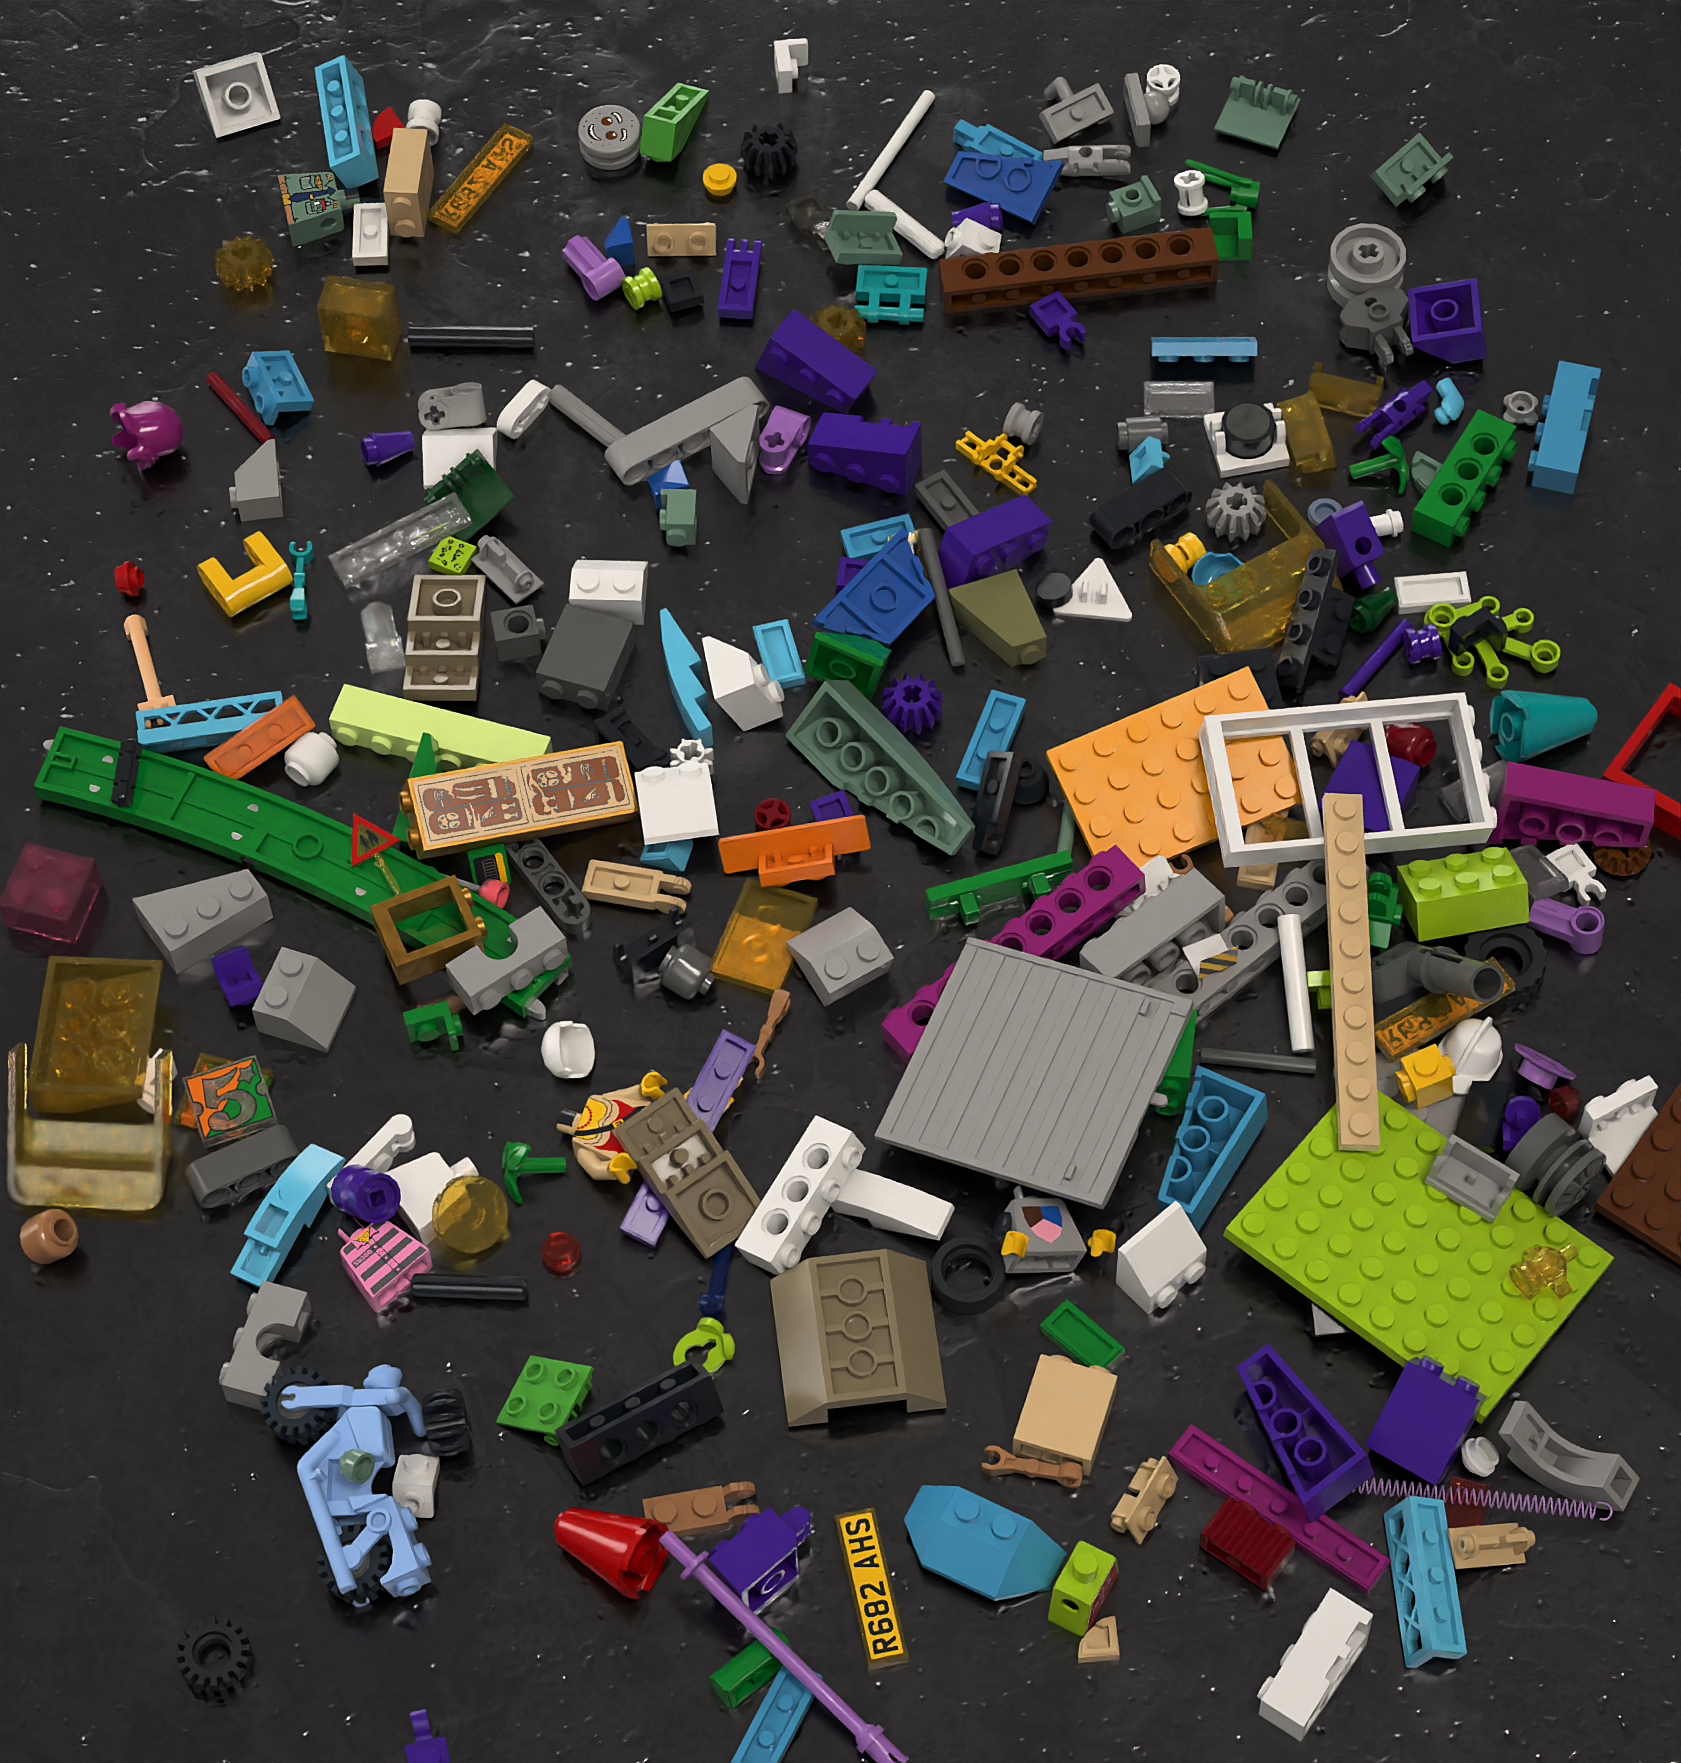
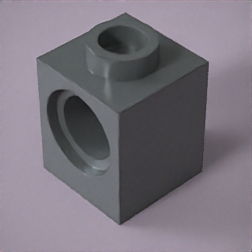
M533 605L490 612L499 661L542 654L540 640L546 639L543 617H535Z

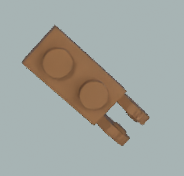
M751 1481L730 1483L723 1488L721 1485L642 1499L645 1518L655 1519L666 1524L668 1529L677 1537L729 1529L730 1525L744 1523L754 1513L760 1515L759 1508L755 1504L735 1506L726 1511L725 1502L737 1501L755 1495V1486Z

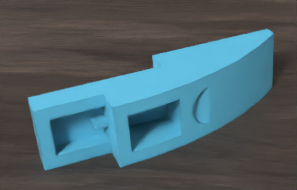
M311 1143L289 1165L269 1191L243 1233L248 1237V1240L230 1272L235 1278L259 1289L263 1280L273 1283L303 1225L310 1228L328 1195L326 1185L342 1169L346 1161L344 1157Z

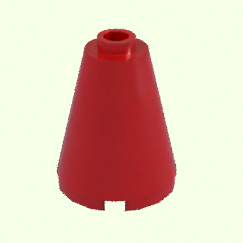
M570 1507L566 1511L561 1512L555 1520L553 1531L557 1544L626 1597L638 1599L640 1598L636 1594L641 1589L649 1591L660 1576L667 1560L668 1550L662 1548L663 1545L659 1542V1539L669 1529L666 1524L658 1520L579 1507Z

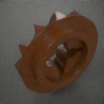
M1648 838L1645 847H1628L1627 857L1625 853H1622L1621 849H1614L1615 847L1595 846L1593 841L1591 843V854L1596 864L1604 871L1617 876H1629L1640 872L1648 864L1652 853L1650 838Z

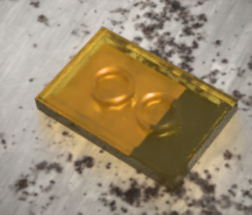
M747 877L713 956V968L710 973L715 975L717 979L772 996L776 989L783 990L795 961L786 946V942L808 930L818 906V899L772 885L761 887L760 881Z

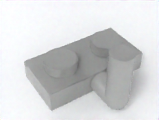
M1058 77L1044 90V94L1048 99H1054L1059 95L1062 101L1043 110L1039 117L1053 143L1056 144L1111 116L1114 111L1099 83L1074 95L1067 81L1063 77Z

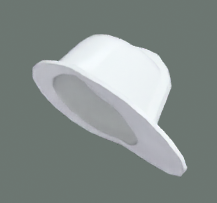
M1489 1016L1484 1021L1473 1018L1461 1021L1445 1035L1438 1045L1441 1055L1448 1054L1455 1067L1456 1076L1452 1077L1453 1093L1468 1095L1472 1081H1489L1501 1064L1503 1058L1500 1034L1492 1026L1493 1019Z

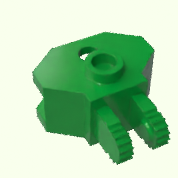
M1377 872L1371 874L1369 879H1366L1370 945L1380 947L1379 954L1388 950L1392 926L1400 927L1404 904L1397 903L1400 884L1392 883L1390 875Z

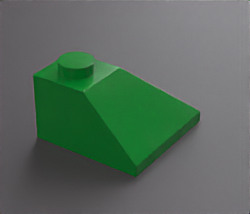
M816 632L803 673L822 682L825 680H849L870 701L883 675L892 650L885 648L878 641L867 640L860 636Z

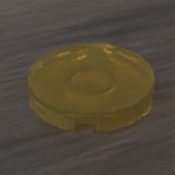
M465 1174L451 1179L445 1184L446 1187L441 1194L438 1193L433 1202L431 1218L435 1233L446 1245L459 1252L477 1253L488 1249L500 1238L506 1227L508 1207L505 1195L496 1183L479 1175Z

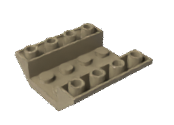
M889 1249L807 1258L770 1280L788 1427L828 1422L827 1409L906 1400L907 1412L947 1408L926 1261Z

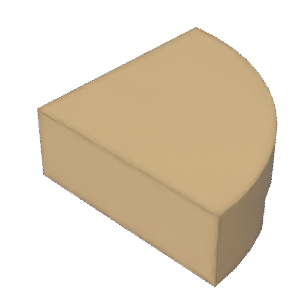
M1115 1616L1099 1620L1084 1635L1079 1645L1078 1663L1119 1660L1120 1654Z

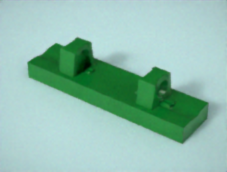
M1069 850L925 889L926 911L929 919L934 920L960 912L964 924L968 925L979 922L978 907L1031 893L1034 901H1036L1043 895L1048 896L1051 893L1050 887L1060 885L1072 873L1073 860Z

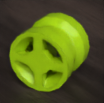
M648 267L641 269L637 276H627L621 280L623 292L635 310L644 307L645 302L649 300L656 301L662 297L659 282Z

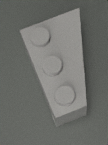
M249 869L132 899L140 924L176 974L273 918L268 895Z

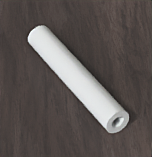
M1287 914L1277 917L1291 1048L1292 1053H1305L1314 1051L1315 1046L1300 915Z

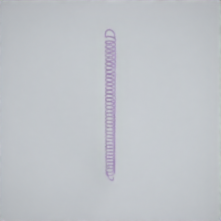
M1375 1477L1372 1478L1369 1491L1368 1480L1365 1481L1367 1494H1370L1372 1486L1374 1484L1375 1495L1378 1494L1381 1485L1382 1495L1385 1496L1389 1485V1494L1391 1497L1394 1495L1396 1487L1398 1498H1400L1402 1495L1403 1487L1405 1498L1409 1496L1411 1487L1412 1496H1414L1413 1481L1410 1483L1408 1494L1406 1493L1405 1480L1402 1483L1400 1494L1398 1480L1395 1481L1392 1494L1390 1479H1388L1385 1492L1383 1490L1382 1478L1379 1481L1377 1492ZM1365 1482L1363 1483L1362 1490H1361V1487L1359 1486V1492H1360V1494H1361V1493L1363 1492V1490H1364ZM1419 1482L1415 1496H1417L1420 1489V1497H1422V1488ZM1427 1483L1424 1489L1423 1497H1425L1427 1490L1428 1498H1432L1435 1489V1499H1437V1486L1433 1485L1430 1497L1429 1484ZM1444 1485L1441 1486L1438 1499H1440L1443 1490V1500L1444 1503H1446L1450 1492L1451 1503L1453 1504L1456 1500L1458 1492V1501L1461 1505L1466 1491L1467 1505H1470L1473 1495L1474 1505L1477 1506L1481 1495L1482 1506L1485 1507L1489 1494L1490 1508L1493 1507L1495 1498L1497 1497L1498 1509L1501 1508L1504 1497L1506 1510L1509 1508L1512 1497V1507L1514 1511L1517 1508L1520 1497V1509L1522 1512L1524 1511L1526 1501L1528 1502V1511L1531 1512L1535 1500V1507L1537 1513H1539L1543 1500L1544 1514L1547 1513L1551 1501L1552 1515L1555 1514L1558 1504L1560 1516H1562L1566 1503L1568 1517L1571 1515L1574 1503V1513L1576 1518L1579 1515L1580 1507L1582 1504L1583 1518L1586 1517L1588 1507H1590L1591 1519L1594 1518L1597 1504H1605L1609 1506L1611 1513L1607 1518L1599 1519L1602 1521L1608 1520L1613 1513L1612 1507L1608 1503L1596 1502L1592 1514L1591 1502L1589 1501L1587 1503V1507L1584 1514V1504L1582 1500L1579 1503L1578 1511L1576 1513V1501L1574 1499L1572 1500L1569 1511L1567 1498L1564 1500L1562 1511L1560 1498H1557L1553 1511L1552 1497H1549L1547 1507L1545 1510L1544 1496L1541 1497L1538 1508L1536 1495H1534L1530 1508L1528 1494L1525 1497L1522 1508V1497L1520 1493L1518 1494L1515 1506L1513 1493L1510 1494L1507 1505L1505 1491L1502 1494L1500 1505L1498 1491H1495L1491 1505L1490 1490L1487 1491L1485 1502H1483V1490L1480 1489L1476 1502L1474 1488L1471 1491L1470 1499L1468 1502V1491L1466 1487L1464 1488L1462 1499L1460 1501L1459 1486L1456 1488L1454 1499L1452 1496V1486H1449L1446 1499Z

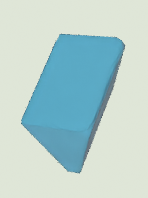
M685 839L645 845L640 861L644 864L683 872L693 847V840Z

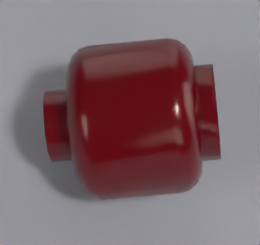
M1417 722L1391 724L1384 728L1389 755L1411 761L1420 768L1427 766L1434 758L1437 743L1430 728Z

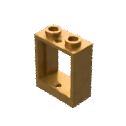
M455 875L370 906L374 927L400 985L446 968L445 964L476 945L485 953L483 938L488 937L486 927L481 916H473L470 908L474 907V902L467 886L460 887ZM453 901L466 928V932L407 953L394 923Z

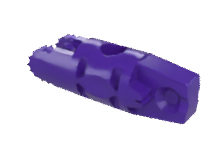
M1424 380L1409 391L1405 387L1354 426V430L1361 435L1376 424L1381 432H1378L1369 444L1376 450L1382 445L1381 442L1385 438L1395 435L1425 410L1422 404L1429 399L1433 388Z

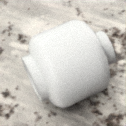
M314 732L305 733L285 752L286 773L292 780L302 786H307L308 784L317 786L321 784L339 763V756L335 750L337 747L335 741L323 732L319 734Z

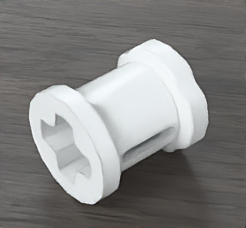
M1188 170L1179 173L1174 178V184L1179 189L1180 197L1177 208L1182 215H1199L1208 208V201L1203 195L1202 187L1205 183V176L1200 171Z

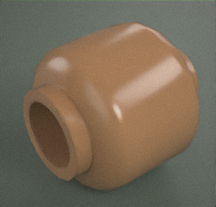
M48 1209L27 1219L20 1232V1243L24 1253L32 1261L39 1264H51L70 1255L77 1247L79 1239L78 1228L73 1218L60 1209Z

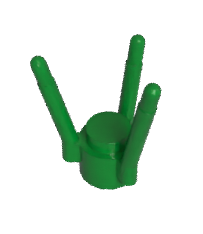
M1191 159L1186 160L1187 166L1205 172L1202 173L1205 176V181L1231 188L1229 201L1236 202L1233 206L1207 208L1205 212L1194 216H1207L1213 212H1246L1247 208L1256 209L1260 182L1239 177Z

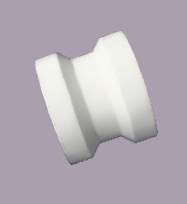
M1160 64L1154 66L1147 73L1146 93L1150 91L1160 92L1166 96L1170 106L1175 104L1179 98L1180 74L1178 70L1170 65Z

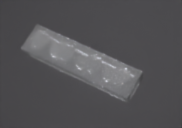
M453 492L328 557L332 567L347 589L465 529L473 523L460 499Z

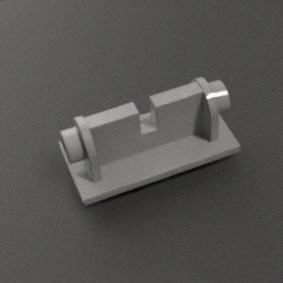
M485 535L478 541L480 553L471 558V561L515 604H518L544 585L499 539L497 540L495 537Z

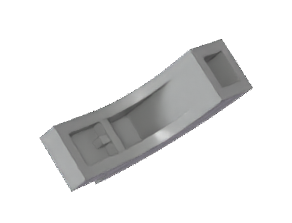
M1528 1401L1514 1402L1498 1433L1511 1447L1507 1457L1518 1468L1543 1486L1567 1498L1574 1499L1576 1502L1580 1503L1582 1500L1585 1505L1589 1501L1592 1507L1595 1506L1596 1502H1605L1612 1507L1613 1511H1624L1640 1480L1620 1454L1586 1450L1559 1436L1548 1426ZM1597 1504L1596 1508L1610 1510L1609 1506L1605 1504Z

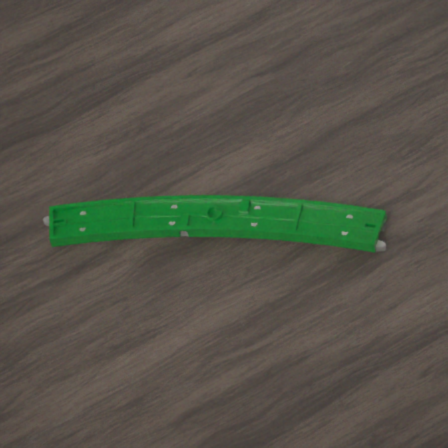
M60 726L54 740H47L43 743L47 756L33 786L37 798L130 823L195 845L239 863L246 861L253 864L254 869L319 897L372 925L374 924L370 906L447 878L445 875L390 846L351 866L353 828L252 785L143 748L141 758L137 759L140 761L136 787L132 789L135 791L133 803L131 806H125L124 808L118 807V805L112 803L111 794L112 788L117 787L113 783L118 757H122L119 756L121 742ZM359 831L357 858L367 853L366 847L362 845L363 842L360 844L361 838L359 836L362 835L363 838L368 840V835ZM370 838L368 840L369 844L367 843V845L370 847V850L383 844L382 842L378 841V845V843L373 840V846L370 842ZM469 890L474 902V907L470 908L474 917L481 916L488 937L483 938L484 954L495 960L508 958L516 951L511 943L509 925L518 919ZM453 901L394 923L401 941L417 950L466 932V928ZM568 953V957L557 968L542 972L534 977L525 988L515 989L502 997L500 1002L523 1018L528 1015L539 1020L546 1019L545 1006L538 1000V997L552 982L560 985L568 976V971L573 966L571 954Z

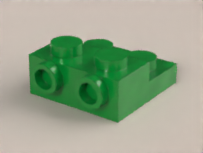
M1192 1010L1190 1020L1164 1078L1156 1088V1093L1163 1094L1168 1099V1104L1165 1107H1155V1111L1159 1114L1171 1116L1177 1113H1185V1104L1189 1092L1197 1010Z

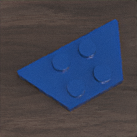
M904 527L887 542L814 618L813 626L835 634L855 635L867 640H875L888 649L932 603L935 593L929 580L923 575V566L919 557L915 556L908 542L909 534Z

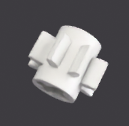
M700 738L698 740L682 739L678 749H670V759L672 761L670 767H678L682 763L689 761L708 763L709 772L713 774V762H711L714 759L713 749H704Z

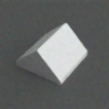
M497 428L426 429L422 435L424 489L428 487L431 489L443 479L442 475L444 473L448 475L451 472L450 468L452 466L456 468L466 458L468 452L472 454L476 449L482 453L496 471Z

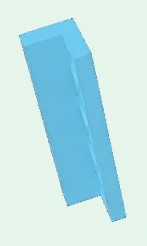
M281 691L135 711L138 726V742L142 744L143 749L159 754L221 745L268 713L253 714L260 704L275 702L276 706L283 702ZM243 706H250L247 710L243 708ZM234 708L243 715L216 719L224 709ZM209 711H214L211 715L206 713ZM197 713L206 720L180 725L188 714ZM177 716V718H176L175 720H172L171 718H169V717ZM162 719L170 726L146 729L145 720Z
M1409 1495L1383 1515L1391 1559L1405 1666L1417 1668L1433 1657L1460 1659L1467 1654L1451 1545L1447 1531L1448 1525L1444 1500ZM1403 1517L1404 1528L1401 1534L1399 1519ZM1409 1555L1410 1565L1408 1571H1406V1561ZM1413 1595H1415V1601H1416V1602H1415V1605H1414V1609H1413V1611H1412V1604H1411V1602H1412ZM1420 1633L1422 1648L1418 1650L1417 1639Z

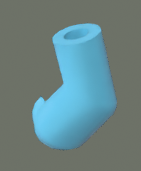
M1451 378L1442 379L1436 385V389L1443 401L1441 402L1442 406L1435 409L1434 416L1441 425H1447L1451 420L1455 421L1464 409V400Z

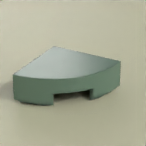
M1417 451L1412 460L1411 479L1416 489L1424 495L1443 464Z

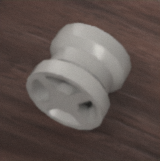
M1016 402L1006 417L1003 433L1008 437H1020L1023 443L1031 445L1041 430L1044 414L1038 410L1032 412L1026 410L1024 404Z

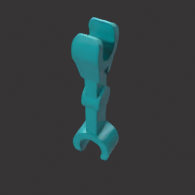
M307 541V549L304 552H296L295 542H291L289 545L291 560L296 564V572H294L295 588L290 597L293 620L307 619V600L304 586H306L305 564L311 562L314 557L311 541Z

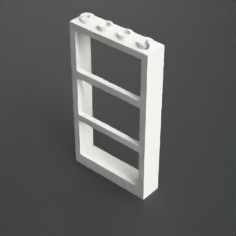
M1465 692L1204 716L1198 735L1224 868L1325 858L1324 835L1303 732L1369 727L1390 831L1364 833L1365 854L1486 843L1493 829L1497 826V814L1495 808L1489 804V778L1486 772L1482 773L1480 763L1482 759V746L1480 740L1475 739L1474 710L1471 705L1467 704ZM1448 719L1470 823L1405 829L1383 725ZM1289 734L1310 839L1244 845L1224 740Z

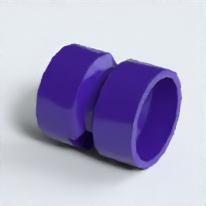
M359 1164L348 1165L340 1170L335 1176L331 1187L332 1200L338 1209L374 1224L390 1219L398 1210L401 1201L400 1188L390 1175Z

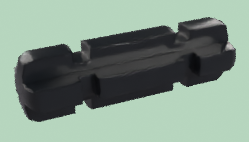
M132 738L123 740L120 744L119 756L122 757H118L113 783L117 787L112 788L111 794L112 803L121 808L131 806L133 803L135 791L132 789L136 787L140 761L137 759L141 758L142 744Z

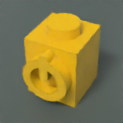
M1436 1044L1400 1059L1401 1070L1394 1072V1077L1406 1103L1414 1102L1419 1110L1453 1095L1452 1077L1456 1076V1070L1449 1055L1445 1054L1442 1056Z

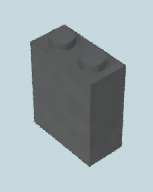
M566 603L536 671L538 692L551 699H565L576 702L584 708H597L607 711L636 644L634 622Z

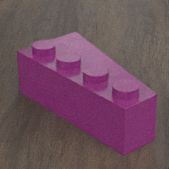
M1508 761L1493 806L1497 814V826L1489 836V844H1502L1503 839H1521V844L1536 845L1537 839L1559 840L1560 845H1574V843L1580 841H1593L1595 846L1645 847L1654 823L1656 790Z

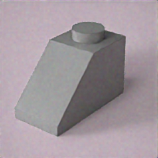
M275 439L267 440L234 472L235 487H229L232 508L239 509L241 522L284 517L279 457Z

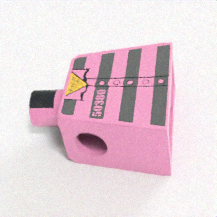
M352 1217L346 1220L338 1230V1235L347 1243L340 1250L343 1267L377 1314L411 1286L413 1274L426 1273L433 1267L429 1249L388 1220L382 1223H371L364 1228Z

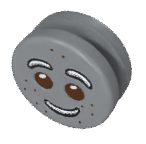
M604 105L592 109L581 119L578 127L580 152L590 165L604 170L620 169L631 164L640 154V123L635 114L630 110L616 105Z

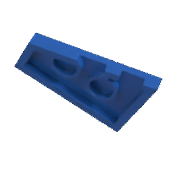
M958 151L943 182L980 201L987 202L991 200L992 204L1000 203L1002 211L1035 225L1065 163L1060 160L1042 161L1028 157L1010 158L1000 157L996 154Z

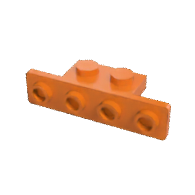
M861 814L720 838L718 846L725 873L759 868L761 887L771 885L781 887L790 882L806 879L821 880L827 876L835 875V855L869 850L871 842L865 816Z

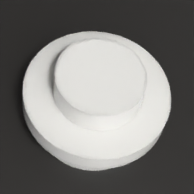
M1484 1437L1470 1438L1462 1444V1461L1470 1472L1486 1477L1495 1470V1465L1499 1462V1455L1494 1445Z

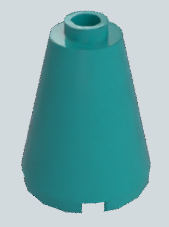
M1504 690L1500 692L1501 696L1494 697L1490 709L1491 735L1498 734L1501 745H1497L1495 748L1506 762L1520 763L1590 734L1597 723L1596 708L1588 699L1582 697Z

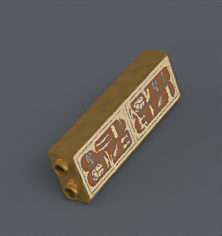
M622 741L410 778L403 785L402 792L398 793L400 810L402 814L408 815L410 827L407 828L408 844L411 850L416 849L418 860L469 851L497 843L507 844L632 821L639 812Z

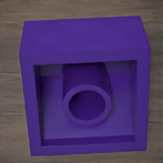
M1477 278L1407 289L1413 347L1451 363L1487 358L1483 308Z

